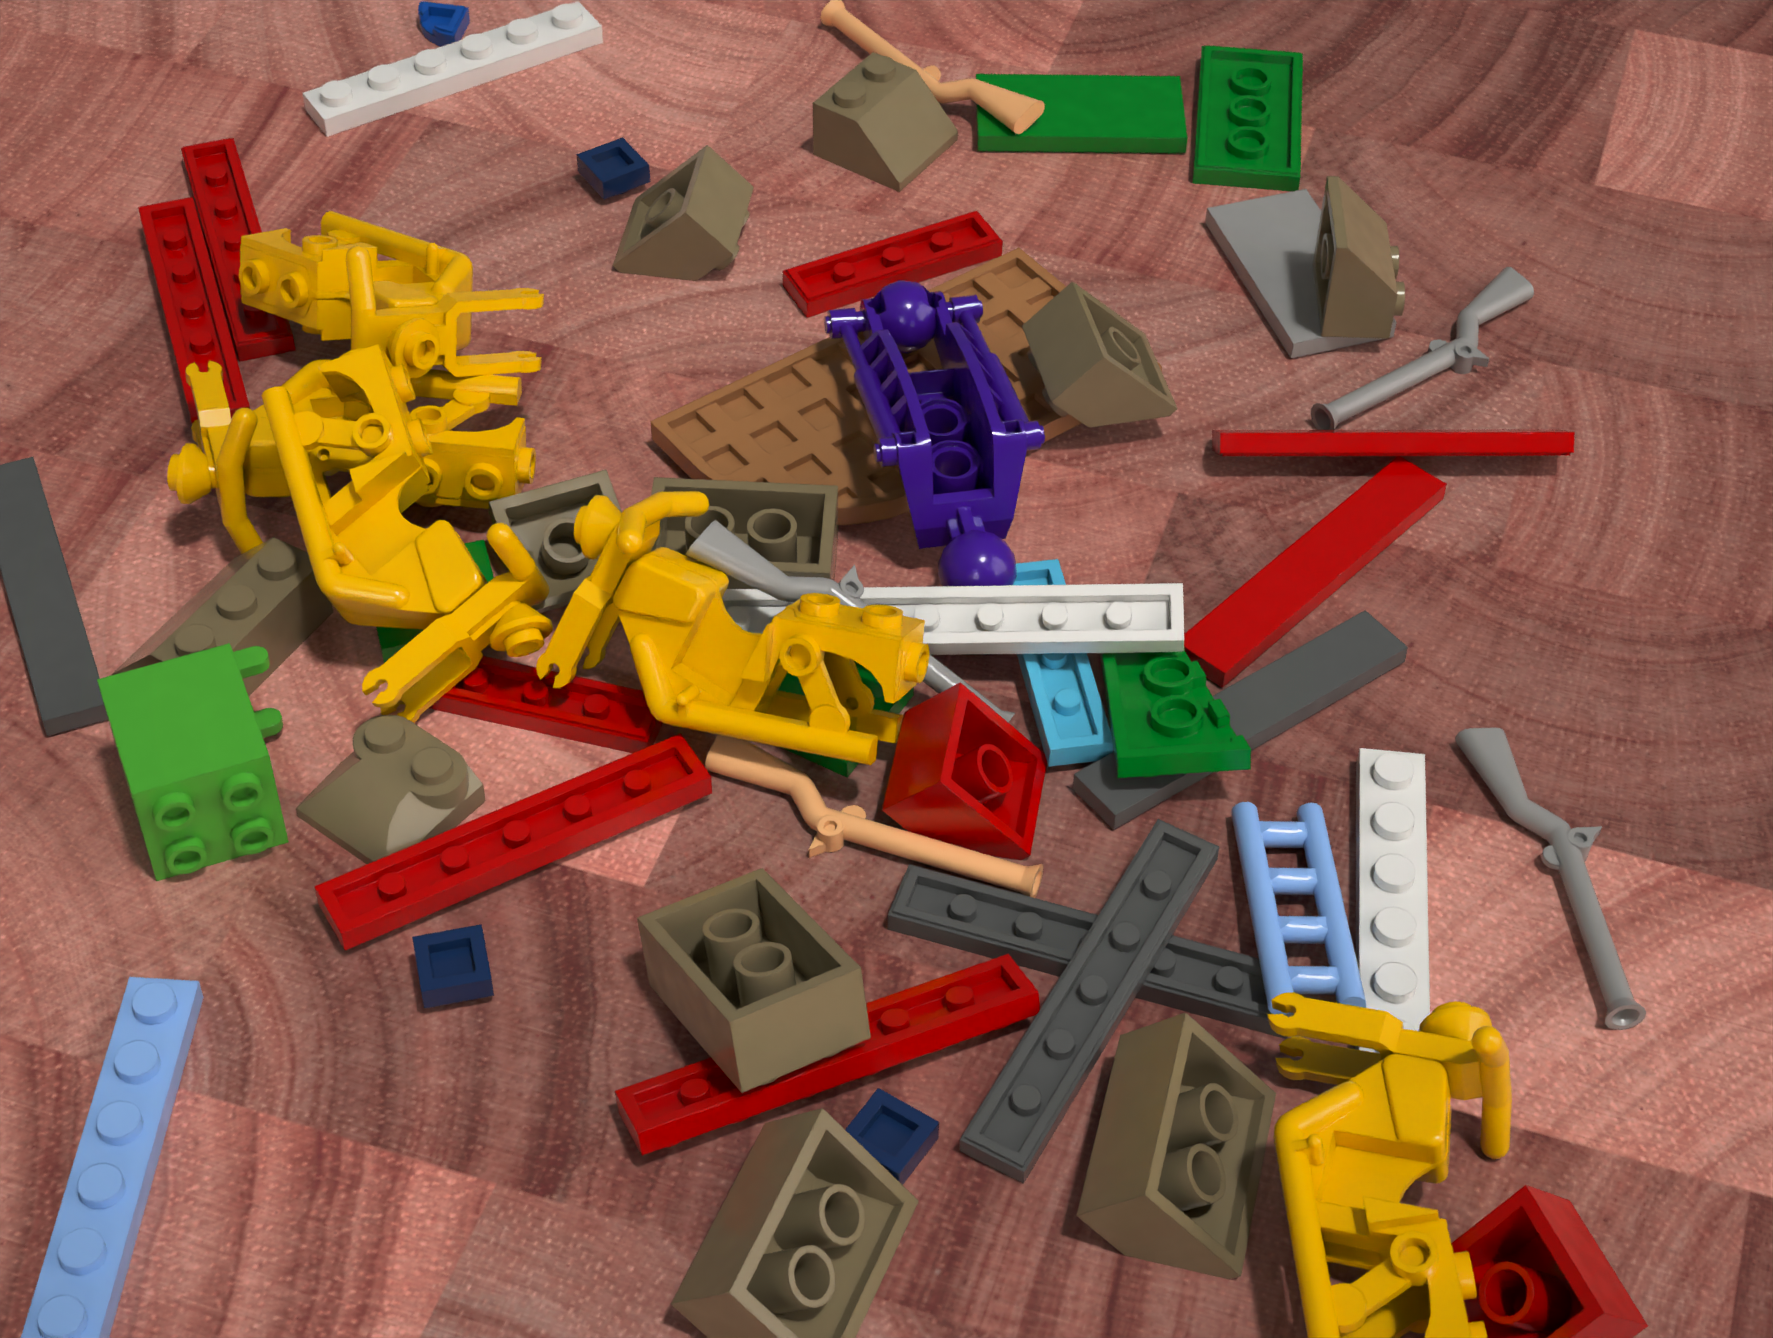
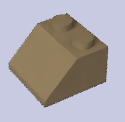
M874 52L813 102V155L898 192L904 189L958 140V130L917 70Z
M706 145L635 199L613 267L620 273L690 281L699 280L714 268L718 271L723 270L734 260L739 252L740 246L737 242L741 229L750 215L747 208L754 187L714 150Z
M1327 176L1312 264L1321 337L1389 339L1393 317L1402 316L1405 304L1404 282H1396L1399 270L1398 246H1390L1387 223L1339 176Z
M1073 281L1022 325L1031 348L1027 353L1028 358L1035 369L1041 374L1045 388L1042 390L1043 397L1048 405L1060 416L1066 417L1070 414L1091 428L1169 417L1178 409L1146 334Z

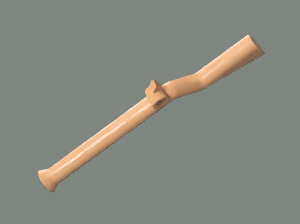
M831 0L822 10L821 21L825 26H835L869 54L874 52L881 56H887L898 63L917 70L939 104L971 99L1016 134H1021L1042 115L1045 109L1043 101L978 79H962L940 83L941 72L938 67L930 65L922 69L845 9L842 0Z
M717 735L707 754L705 762L707 771L791 795L806 824L811 829L817 831L808 849L809 858L824 852H836L843 847L844 840L1011 889L1025 896L1035 898L1043 875V864L1024 866L866 819V813L863 808L856 805L847 806L841 812L827 808L814 782L807 774L795 769L747 740Z

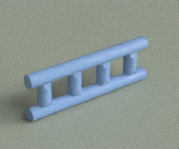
M1240 802L1236 804L1231 810L1268 1010L1272 1014H1289L1273 1009L1271 1001L1277 995L1286 992L1336 995L1337 1003L1366 1008L1364 990L1321 806L1317 803L1301 805L1296 812L1298 821H1259L1257 807L1253 803ZM1265 848H1304L1308 868H1271L1268 865ZM1275 895H1314L1318 916H1279ZM1284 944H1324L1329 966H1289Z

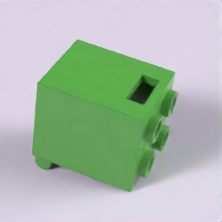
M230 643L97 679L121 767L156 881L180 874H189L207 866L245 855L257 854L268 848L289 843L270 756L263 739L275 735L282 730V716L280 711L275 708H265L254 712L243 682V678L261 674L269 668L268 651L261 646H252L233 652Z

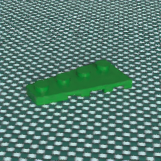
M1185 650L1184 652L1100 653L1118 778L1155 777L1158 775L1251 769L1250 746L1243 735L1236 736L1230 726L1228 710L1221 699L1215 700L1206 686V674L1197 660L1191 662Z

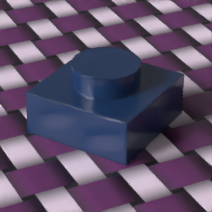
M623 137L576 154L578 172L603 199L623 194L628 190L650 182L649 164Z
M482 924L412 937L424 1009L494 996Z
M878 1088L845 1130L903 1185L938 1140L939 1121Z

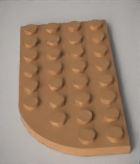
M1017 248L928 291H942L946 302H949L951 297L976 295L978 300H981L983 317L980 318L978 326L991 353L996 354L1000 359L1029 421H1038L1039 425L1043 426L1046 442L1081 424V422L1070 414L1066 417L1060 416L1044 399L1042 390L1045 388L1041 374L1035 369L1028 358L1027 353L1031 348L1022 325L1066 286L1021 248ZM858 332L857 337L862 345L865 342L863 332ZM828 337L650 421L651 439L691 479L838 486V525L869 523L892 518L910 511L898 465L881 467L879 462H875L873 446L877 444V437L855 384V369L842 338L831 339ZM934 338L921 349L909 354L901 353L909 373L942 369Z

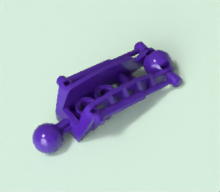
M898 280L884 286L874 298L862 299L860 311H856L855 308L828 310L827 316L824 317L826 334H829L831 339H843L854 366V381L877 437V444L873 446L875 462H879L881 467L898 465L919 549L946 546L938 561V576L941 586L1013 585L1017 577L1015 555L1003 539H1006L1014 518L1026 452L1041 448V444L1045 442L1044 428L1042 425H1039L1038 421H1029L1000 359L996 354L991 353L978 326L980 318L983 317L981 300H978L976 295L951 297L949 302H946L942 291L929 292L917 282ZM858 332H863L865 342L862 345L857 337ZM934 338L942 369L909 373L901 353L909 354L921 349Z

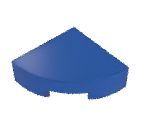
M425 1L419 3L420 29L426 39L439 47L462 40L470 23L468 7Z

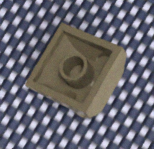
M607 470L489 502L488 512L492 524L504 523L513 530L549 585L547 598L539 605L532 606L539 613L567 606L575 590L586 577L591 575L598 559H587L583 555L580 544L576 543L574 539V522L579 509L584 505L588 506L590 500L595 495L607 496L621 511Z
M381 715L371 718L359 726L353 736L354 752L344 759L296 807V811L300 819L364 863L369 864L455 828L486 800L483 783L467 765L460 753L404 717Z

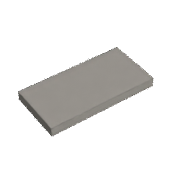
M1307 189L1207 208L1205 221L1207 227L1290 358L1386 339L1321 337L1312 266L1321 210ZM1394 317L1389 338L1394 337L1396 320Z

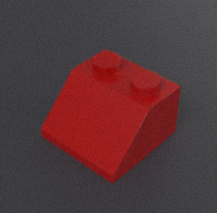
M960 682L904 712L882 811L908 832L993 857L1023 860L1031 855L1047 765L1045 753Z
M1524 1185L1451 1243L1453 1253L1469 1252L1477 1298L1464 1300L1468 1323L1484 1321L1487 1338H1633L1648 1327V1324L1600 1247L1568 1199Z

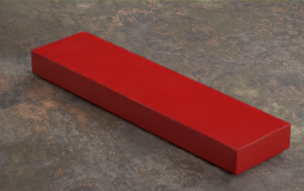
M973 211L782 271L783 287L806 318L828 310L859 302L862 299L875 297L884 286L898 280L919 283L1002 256L1003 241L978 211Z
M483 656L478 666L429 707V709L628 753H634L653 745L663 724L650 713L642 690L575 676L570 683L561 688H553L555 676L559 672L550 671L545 678L540 680L536 667Z

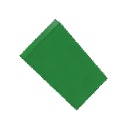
M1202 46L1193 184L1280 191L1299 190L1301 177L1303 53Z
M976 74V79L1043 101L1045 104L1042 115L1023 133L1016 134L976 103L978 151L1186 153L1188 136L1180 76Z

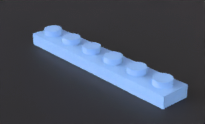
M129 977L21 1338L110 1337L204 998L199 981Z

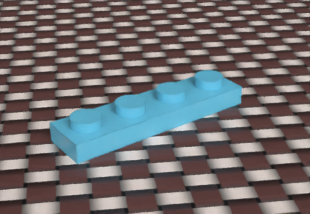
M1058 559L1016 564L1017 577L1013 585H1066ZM1087 653L1017 654L1048 767L1098 761L1112 753V735Z

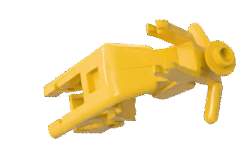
M328 211L323 215L321 219V235L303 237L302 247L291 243V230L287 228L241 236L239 280L242 303L302 324L304 332L321 334L322 341L351 339V350L368 348L379 344L393 366L403 364L409 378L415 379L425 375L434 365H442L455 377L531 373L541 369L542 357H536V353L530 351L456 356V351L463 350L470 344L472 312L538 309L544 305V294H539V290L532 288L472 292L473 265L470 258L461 252L334 211ZM378 254L396 260L377 261ZM357 401L345 402V416L351 421H357L361 416L368 414L369 407Z
M377 344L368 348L350 350L339 358L319 364L322 374L341 402L357 401L373 409L374 413L365 414L357 421L324 418L308 410L299 411L295 414L290 394L284 387L269 388L261 396L316 583L322 593L340 615L351 624L423 629L421 633L384 664L369 671L362 683V692L366 696L376 691L381 684L387 683V689L377 695L372 702L373 705L381 709L382 715H388L396 711L399 705L404 704L405 710L398 713L397 716L404 717L415 724L424 711L478 666L483 657L481 650L490 644L491 648L496 651H506L510 657L526 656L540 650L544 646V639L553 631V625L550 619L532 608L533 605H539L547 598L549 585L529 552L507 524L495 523L491 525L487 532V539L510 572L495 576L491 581L487 582L460 536L449 522L438 520L428 528H422L410 523L402 516L401 513L429 491L427 484L431 481L423 457L433 454L421 419L411 420L406 402L412 401L416 397L404 365L393 366L382 347ZM338 471L350 472L352 481L331 497L326 476H332Z
M319 359L309 362L280 386L286 388L289 392L295 414L299 411L308 410L324 418L349 420L344 412L345 402L340 401L322 374L319 364L331 360ZM209 361L208 372H199V367L194 362L186 367L185 372L186 382L191 386L198 414V420L194 421L191 426L192 438L197 445L185 443L180 454H173L171 456L167 472L168 487L170 491H177L178 500L181 504H192L215 488L222 515V523L241 554L263 543L247 516L245 493L252 497L291 496L264 404L255 410L240 408L236 410L231 419L223 385L221 365L217 362ZM430 369L425 375L417 379L410 378L415 396L451 400L442 407L432 405L420 406L410 413L411 420L421 419L433 454L423 457L431 481L427 484L429 491L416 500V503L425 507L452 505L488 509L490 501L519 494L522 492L524 484H532L535 475L536 451L535 448L526 447L525 418L516 417L509 425L493 430L477 432L450 431L474 414L487 410L489 403L517 406L522 394L520 377L499 375L455 377L449 371ZM369 407L368 413H374L371 407Z
M699 491L657 492L624 509L623 512L607 496L595 495L590 500L588 506L584 505L579 509L574 522V539L576 543L580 544L582 553L587 559H598L591 575L586 577L575 590L545 653L537 660L536 670L540 680L545 678L554 668L553 665L556 664L560 671L555 676L553 688H561L570 683L576 675L577 665L586 647L589 649V655L585 657L583 669H591L600 664L605 658L606 647L621 620L630 644V651L650 713L662 723L866 765H872L876 761L878 740L890 743L898 741L903 715L873 709L874 696L871 690L863 684L854 661L871 671L882 686L885 702L894 704L916 686L917 683H921L926 675L929 663V646L923 643L925 620L903 616V611L893 606L868 605L864 608L842 605L840 604V599L832 595L809 593L802 595L799 600L786 606L783 611L774 616L772 621L766 625L763 633H751L737 625L725 609L722 597L729 585V580L724 572L669 548L660 547L651 551L660 533V520L664 517H699L704 515L709 509V500L705 494ZM787 672L798 676L805 695L778 690Z
M1286 992L1277 995L1271 1000L1273 1009L1284 1013H1295L1290 1017L1283 1014H1267L1271 1029L1279 1035L1290 1037L1279 1044L1280 1052L1292 1057H1302L1300 1060L1275 1058L1279 1072L1285 1078L1291 1080L1306 1079L1336 1085L1287 1111L1279 1117L1274 1126L1273 1138L1307 1337L1400 1338L1407 1332L1412 1331L1426 1333L1424 1338H1487L1484 1321L1468 1323L1464 1300L1477 1298L1469 1252L1453 1253L1446 1219L1439 1218L1438 1210L1403 1204L1400 1201L1405 1191L1415 1180L1437 1184L1443 1182L1448 1176L1451 1098L1469 1100L1482 1097L1481 1150L1491 1159H1500L1508 1153L1510 1148L1512 1089L1509 1050L1500 1032L1492 1026L1487 1012L1465 1002H1448L1436 1007L1420 1023L1419 1030L1414 1031L1403 1029V1022L1387 1011L1305 998L1297 993ZM1304 1037L1371 1048L1380 1053L1312 1042ZM1327 1261L1370 1271L1351 1284L1338 1283L1331 1286Z

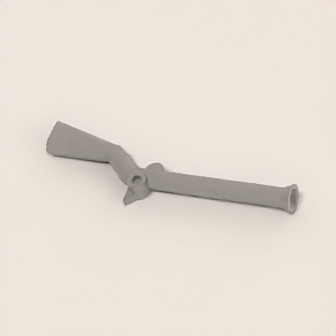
M1505 267L1460 311L1456 320L1455 340L1449 343L1444 340H1433L1428 347L1429 353L1328 404H1314L1311 408V418L1317 430H1334L1337 424L1449 367L1459 374L1471 372L1473 365L1487 367L1490 359L1477 349L1479 325L1532 299L1534 296L1532 284L1513 268Z
M716 520L702 532L686 552L687 556L724 572L781 601L796 602L804 594L822 593L839 598L842 605L858 608L867 606L860 600L864 587L858 579L855 565L842 578L840 583L824 577L787 576ZM929 654L928 668L923 682L938 694L961 682L1007 722L1015 715L1014 712L998 708Z
M1496 727L1469 728L1460 731L1455 737L1456 743L1504 808L1507 815L1516 823L1549 842V846L1545 847L1542 852L1541 860L1547 867L1557 869L1560 873L1607 1006L1606 1026L1613 1030H1624L1638 1025L1646 1017V1010L1634 1000L1585 865L1592 844L1599 836L1602 826L1576 827L1571 829L1569 824L1562 818L1529 800L1503 729Z

